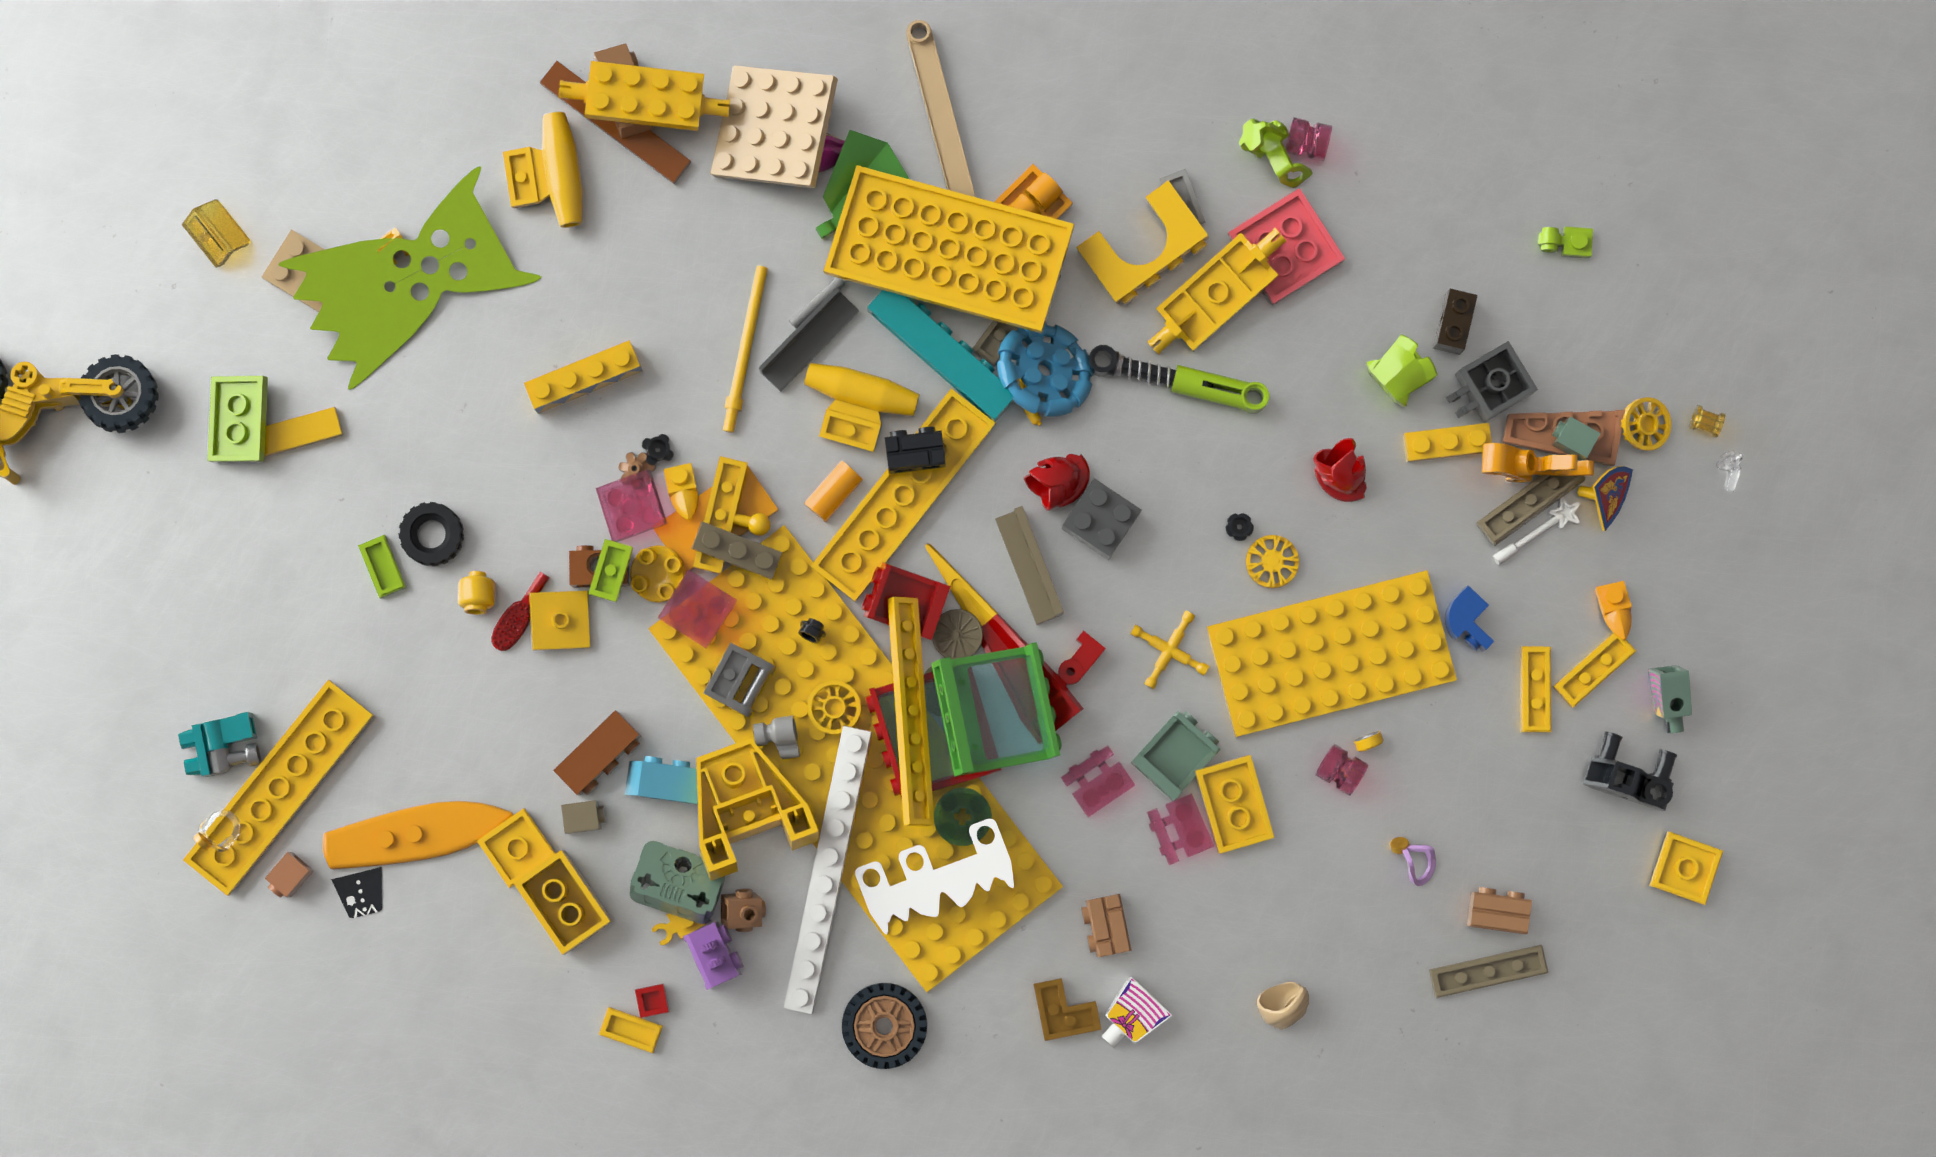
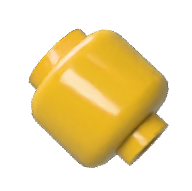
M469 572V576L463 577L459 581L458 604L464 608L465 613L483 615L495 605L496 583L493 579L486 577L485 572Z

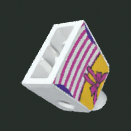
M1129 977L1105 1013V1016L1113 1024L1102 1037L1113 1048L1125 1036L1135 1044L1172 1015L1138 982Z

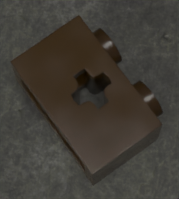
M1451 288L1447 291L1433 349L1461 355L1466 347L1478 295Z

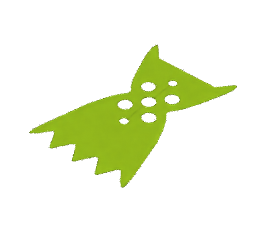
M481 166L471 170L448 193L424 223L418 238L415 240L383 238L358 241L296 256L278 264L287 269L306 272V276L294 294L293 299L322 302V307L310 329L339 332V337L327 359L331 361H354L357 363L349 381V390L365 380L413 336L435 308L442 292L449 290L464 293L523 286L541 279L540 275L518 271L514 268L477 201L473 191L481 172ZM436 230H444L448 233L449 242L445 247H436L432 243L431 236ZM469 238L474 239L476 242V246L473 249L465 247V241ZM389 241H391V242H390L388 245H386L380 252L377 251V250L380 249L382 246H384V245L387 244ZM404 250L410 254L411 262L407 267L399 268L394 264L393 256L397 251ZM433 256L438 260L439 269L437 272L427 274L422 270L421 262L425 257ZM456 262L463 263L467 268V275L462 280H455L450 276L449 269ZM388 281H392L395 284V290L392 292H388L384 288L385 283ZM424 283L428 287L429 294L426 299L420 301L412 297L411 288L414 284Z

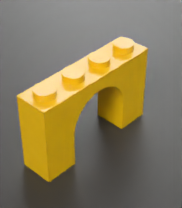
M1169 180L1145 197L1163 222L1167 231L1166 246L1161 255L1154 261L1143 265H1133L1123 261L1117 256L1100 231L1076 247L1117 305L1121 302L1126 305L1138 296L1136 291L1144 285L1147 288L1153 286L1161 279L1159 274L1166 269L1173 271L1184 263L1182 258L1190 252L1195 255L1207 246L1205 241L1209 239L1208 234Z

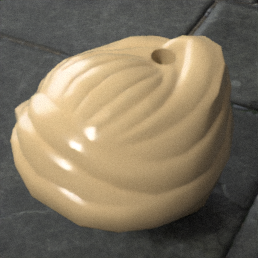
M1295 982L1276 985L1264 990L1259 995L1257 1000L1258 1011L1266 1024L1283 1030L1296 1023L1305 1015L1309 1005V993L1306 987Z

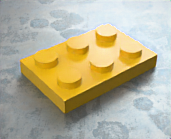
M1250 754L1195 770L1219 854L1275 838Z

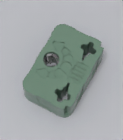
M650 841L644 845L637 868L632 876L630 898L636 903L696 923L705 924L713 916L724 886L725 876L710 881L700 856L657 841ZM681 866L687 868V871L681 873L678 871V869H680ZM645 883L650 884V886H648L647 889L641 888L645 885ZM699 901H703L705 903L702 905L701 908L696 906L699 904Z

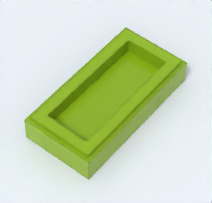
M386 535L358 545L380 599L407 588Z

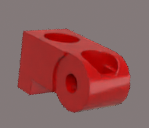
M1084 630L1076 639L1081 644V647L1071 659L1062 662L1058 669L1059 677L1067 685L1078 683L1106 649Z

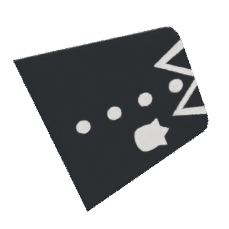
M381 867L331 879L349 918H356L382 910Z

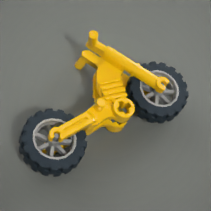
M119 354L111 355V358L106 359L102 357L98 359V363L95 365L91 364L87 368L88 372L86 375L83 374L81 379L45 378L32 363L24 361L17 363L12 368L10 375L14 385L10 387L6 378L7 370L0 359V398L2 399V404L0 405V477L13 485L20 482V476L9 468L3 445H13L23 439L32 426L35 427L36 421L39 418L38 415L43 409L54 408L56 411H61L64 409V406L80 405L86 416L97 427H101L107 432L117 431L118 433H125L128 429L136 430L142 422L145 424L150 419L148 417L150 413H154L156 410L155 402L159 398L158 386L150 371L139 360H134L131 356L124 355V357H120ZM121 375H125V376L131 377L128 381H126V382L121 386V384H120V376H121ZM136 382L138 385V392H127V390ZM131 398H136V401L132 404L133 400ZM101 406H110V407H109L108 411H106V410H104ZM116 407L125 409L121 412H115Z

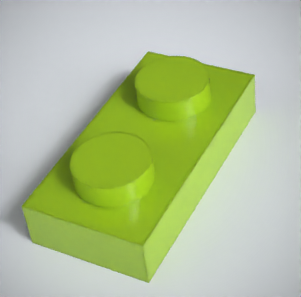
M608 539L604 540L589 595L617 603L633 551L632 546Z

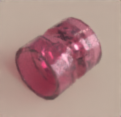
M1293 117L1286 144L1287 153L1298 156L1305 151L1308 158L1324 162L1331 137L1332 125L1317 122L1311 127L1309 121Z
M1333 744L1318 767L1315 776L1327 783L1334 781L1337 789L1350 796L1364 776L1369 764L1356 756L1349 758L1346 750Z

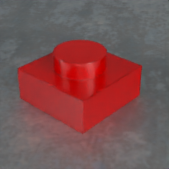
M664 983L635 989L640 1018L670 1012Z

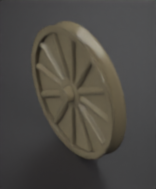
M962 609L949 610L940 616L932 641L936 650L945 658L951 657V659L973 656L982 644L983 629L977 617L972 613Z

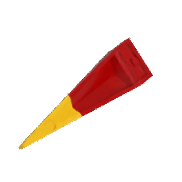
M925 544L926 550L947 585L951 586L950 590L961 609L972 613L981 623L983 629L981 645L986 653L1028 645L931 544ZM1018 658L992 663L1021 723L1038 744L1042 743L1025 660ZM1044 661L1042 669L1044 677L1048 679L1050 686L1048 698L1050 705L1055 710L1056 719L1054 726L1055 731H1057L1084 708L1066 687L1067 684Z

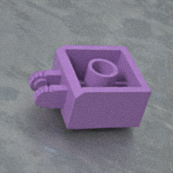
M714 922L683 936L703 977L706 990L742 975L740 969L744 965L738 952L732 953L728 942L732 941L727 927L724 925L720 926L719 922Z

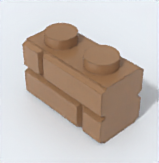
M1479 887V892H1471L1467 926L1527 934L1532 900L1524 899L1525 893L1508 891L1507 896L1496 895V889Z
M1120 894L1086 900V907H1081L1084 924L1090 923L1092 935L1087 936L1090 953L1096 952L1097 957L1132 951Z

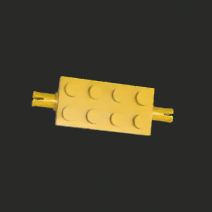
M591 61L589 81H586V84L560 80L558 95L559 99L583 100L584 104H586L585 118L694 131H698L699 119L703 117V114L728 118L730 99L707 98L705 94H702L704 74L597 61Z
M1274 228L1257 245L1255 243L1252 245L1240 233L1163 301L1156 309L1166 320V326L1147 341L1153 350L1159 355L1176 338L1179 340L1182 338L1195 351L1271 284L1279 275L1268 264V257L1282 244L1287 242L1282 235L1279 236V231Z

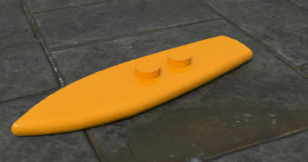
M467 801L437 802L414 806L325 832L323 835V853L330 869L380 866L431 859L449 855L477 844V840L514 814L493 805Z

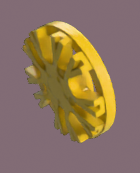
M1645 397L1634 400L1624 409L1626 411L1623 420H1621L1624 439L1628 440L1633 445V448L1649 451L1658 449L1667 441L1671 432L1672 424L1669 411L1662 402L1655 398ZM1643 402H1649L1647 411L1644 410ZM1657 406L1658 409H1657V410L1655 411V413L1653 414L1652 412L1654 411L1655 407ZM1631 414H1632L1633 417H1634V421H1633V422L1629 421ZM1663 415L1665 424L1660 425L1658 416ZM1634 425L1635 429L1630 431L1629 426ZM1660 429L1664 431L1663 435L1657 432V430ZM1635 433L1638 434L1637 440L1633 437ZM1651 435H1653L1658 441L1654 445L1651 441Z
M1267 535L1257 539L1250 546L1246 555L1248 574L1253 581L1266 588H1279L1288 584L1295 577L1299 568V555L1296 548L1288 539L1278 535ZM1273 540V549L1269 550L1266 548L1264 541ZM1279 541L1284 543L1280 552L1276 550ZM1257 545L1265 551L1263 555L1255 548ZM1289 547L1293 556L1287 558L1283 556V551ZM1251 554L1258 555L1261 558V562L1250 563ZM1284 561H1293L1294 566L1284 565ZM1261 565L1263 570L1254 574L1252 569ZM1282 568L1292 572L1287 579L1281 575L1280 570ZM1263 572L1270 574L1268 583L1259 579ZM1277 572L1279 583L1274 582L1273 573Z
M838 680L826 681L818 685L810 694L807 712L813 725L820 731L828 734H841L843 726L853 727L858 721L861 713V701L857 692L849 684ZM830 685H835L836 696H831ZM841 686L850 691L844 698L839 697L838 694ZM822 688L828 693V697L825 700L816 695ZM851 697L855 698V702L846 705L844 702ZM813 700L823 702V707L812 705ZM848 707H856L854 717L847 715L846 709ZM822 710L824 712L823 717L815 720L813 711ZM845 715L850 723L846 725L840 717ZM826 716L831 718L826 727L821 726ZM834 719L840 721L841 729H831Z

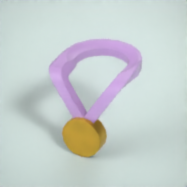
M1404 837L1392 839L1390 843L1391 850L1396 854L1404 855L1409 866L1410 881L1417 886L1426 884L1431 879L1436 867L1434 848L1428 845H1409L1408 839ZM1408 851L1426 853L1428 867L1425 874L1419 879H1416L1414 864Z

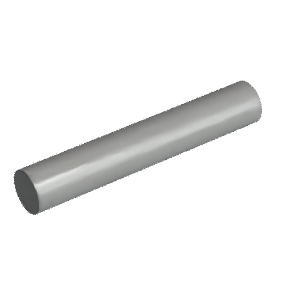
M836 277L789 320L790 324L797 329L837 287L841 289L845 283Z

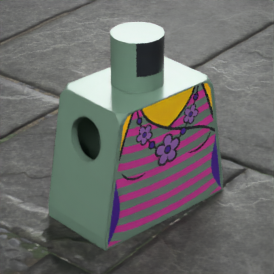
M1677 665L1648 669L1655 715L1665 719L1667 733L1683 732V716L1692 715L1689 670Z

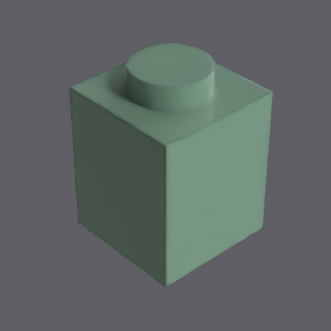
M1569 417L1565 423L1560 421L1552 434L1556 439L1552 445L1569 455H1578L1577 459L1584 461L1601 433Z

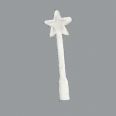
M1564 497L1560 498L1559 508L1548 512L1549 515L1554 516L1515 544L1511 543L1493 555L1495 562L1498 565L1502 564L1518 553V549L1558 522L1559 529H1562L1567 521L1574 524L1580 523V520L1574 513L1580 506V503L1568 505Z

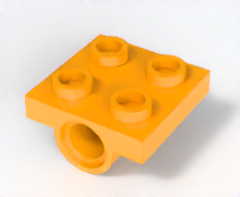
M1034 164L994 201L995 203L1059 219L1073 205V202L1063 194L1060 186L1048 174L1042 173Z

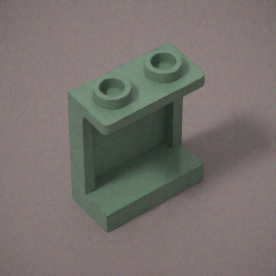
M1177 711L1131 762L1133 766L1172 801L1196 777L1195 770L1204 768L1221 750L1217 746L1219 741L1207 730L1203 734L1195 726L1198 722L1186 711L1183 714Z

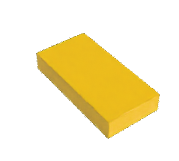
M608 1007L599 1035L654 1053L663 1025Z

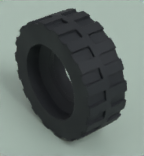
M423 502L419 506H413L403 516L404 519L399 525L400 533H398L401 540L400 545L414 561L426 566H438L439 564L448 563L451 558L454 559L457 556L456 553L461 550L462 540H464L463 524H461L460 518L447 506L436 502ZM429 520L440 522L446 533L443 543L435 548L424 547L418 540L419 527Z

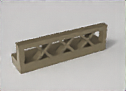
M1023 506L1015 508L1011 513L995 518L1036 625L1063 615V608Z

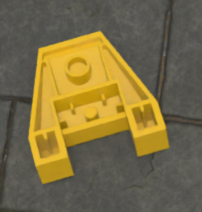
M751 738L696 758L699 848L710 881L738 871L737 861L730 844L780 825L784 829L792 851L819 841V831L808 804Z

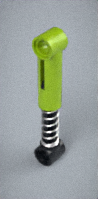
M1108 345L1096 346L1091 350L1088 358L1090 369L1098 377L1114 376L1117 374L1120 377L1127 375L1129 379L1135 377L1139 381L1144 379L1149 384L1156 382L1158 386L1161 384L1167 385V388L1172 386L1171 392L1243 409L1250 414L1261 412L1269 401V391L1260 382L1250 383L1177 365L1176 370L1170 369L1169 365L1165 368L1161 367L1160 363L1153 365L1150 361L1147 363L1141 362L1140 358L1138 360H1133L1131 356L1125 358L1126 356L1119 354L1118 351H1115ZM1104 354L1109 357L1110 364L1107 367H1099L1095 363V357ZM1213 387H1214V388H1218V389H1222V390H1227V391L1239 393L1240 395L1234 394V393H1230V392H1226V391H1221V390L1213 389ZM1251 391L1258 392L1262 398L1261 403L1257 405L1251 404L1247 400V393Z

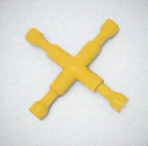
M1189 611L1184 612L1180 626L1174 630L1168 642L1156 635L1151 636L1144 632L1142 627L1135 624L1130 634L1134 637H1141L1148 641L1150 646L1162 652L1154 665L1156 667L1155 670L1146 679L1144 685L1154 690L1159 675L1162 671H1165L1171 658L1184 665L1192 666L1203 676L1206 674L1209 665L1197 662L1190 658L1191 655L1178 648L1182 638L1185 636V629L1195 618L1194 614Z

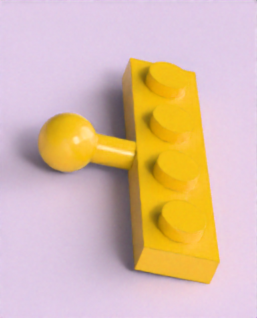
M720 456L704 522L731 532L732 526L735 524L749 528L750 532L756 536L765 535L771 526L770 520L765 514L756 513L750 517L736 513L747 462ZM697 551L693 568L721 574L724 561Z

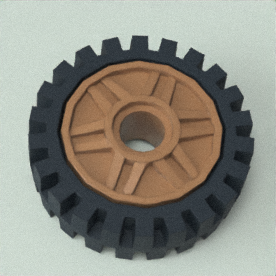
M877 983L867 986L856 993L845 1008L842 1018L843 1039L851 1054L867 1066L877 1069H891L902 1066L909 1062L924 1044L927 1034L926 1013L918 998L902 986L892 983ZM888 1018L891 1020L893 1028L890 1033L881 1034L878 1032L876 1023L879 1019Z

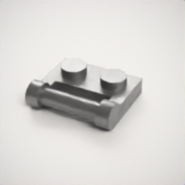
M730 642L703 693L750 717L753 712L751 708L769 674L773 675L776 666ZM753 664L760 669L742 702L739 703L734 700V697Z

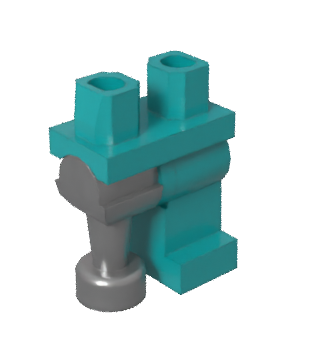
M244 712L223 719L191 725L192 729L178 734L181 749L196 747L197 752L196 758L184 760L186 775L210 777L226 773L232 766L248 762V765L251 767L261 763L257 742L247 744L244 751L230 752L228 746L233 743L257 739L253 713Z

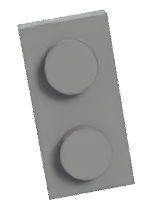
M1186 169L1160 178L1161 185L1169 180L1200 224L1206 223Z

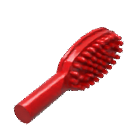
M541 571L522 600L514 602L498 620L491 636V642L496 649L500 651L510 649L524 634L530 622L529 593L540 592L550 578Z

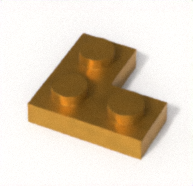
M1062 978L1033 984L1045 1041L1102 1030L1096 1001L1067 1006Z

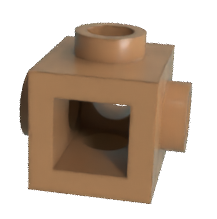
M737 889L732 894H721V923L725 927L736 929L738 932H750L753 930V927H762V918L766 915V905L764 900L753 892L752 889Z

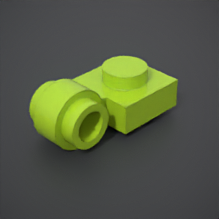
M1565 226L1561 236L1559 228L1543 227L1542 232L1539 233L1538 246H1541L1542 252L1548 253L1558 252V247L1561 246V256L1590 258L1592 256L1593 228Z

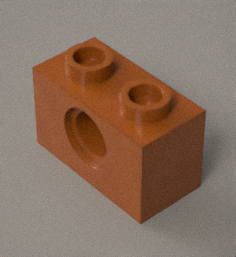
M581 545L576 546V551H569V585L571 587L591 586L595 573L592 570V564L595 560L599 559L601 550H594V546ZM629 564L622 587L629 586Z

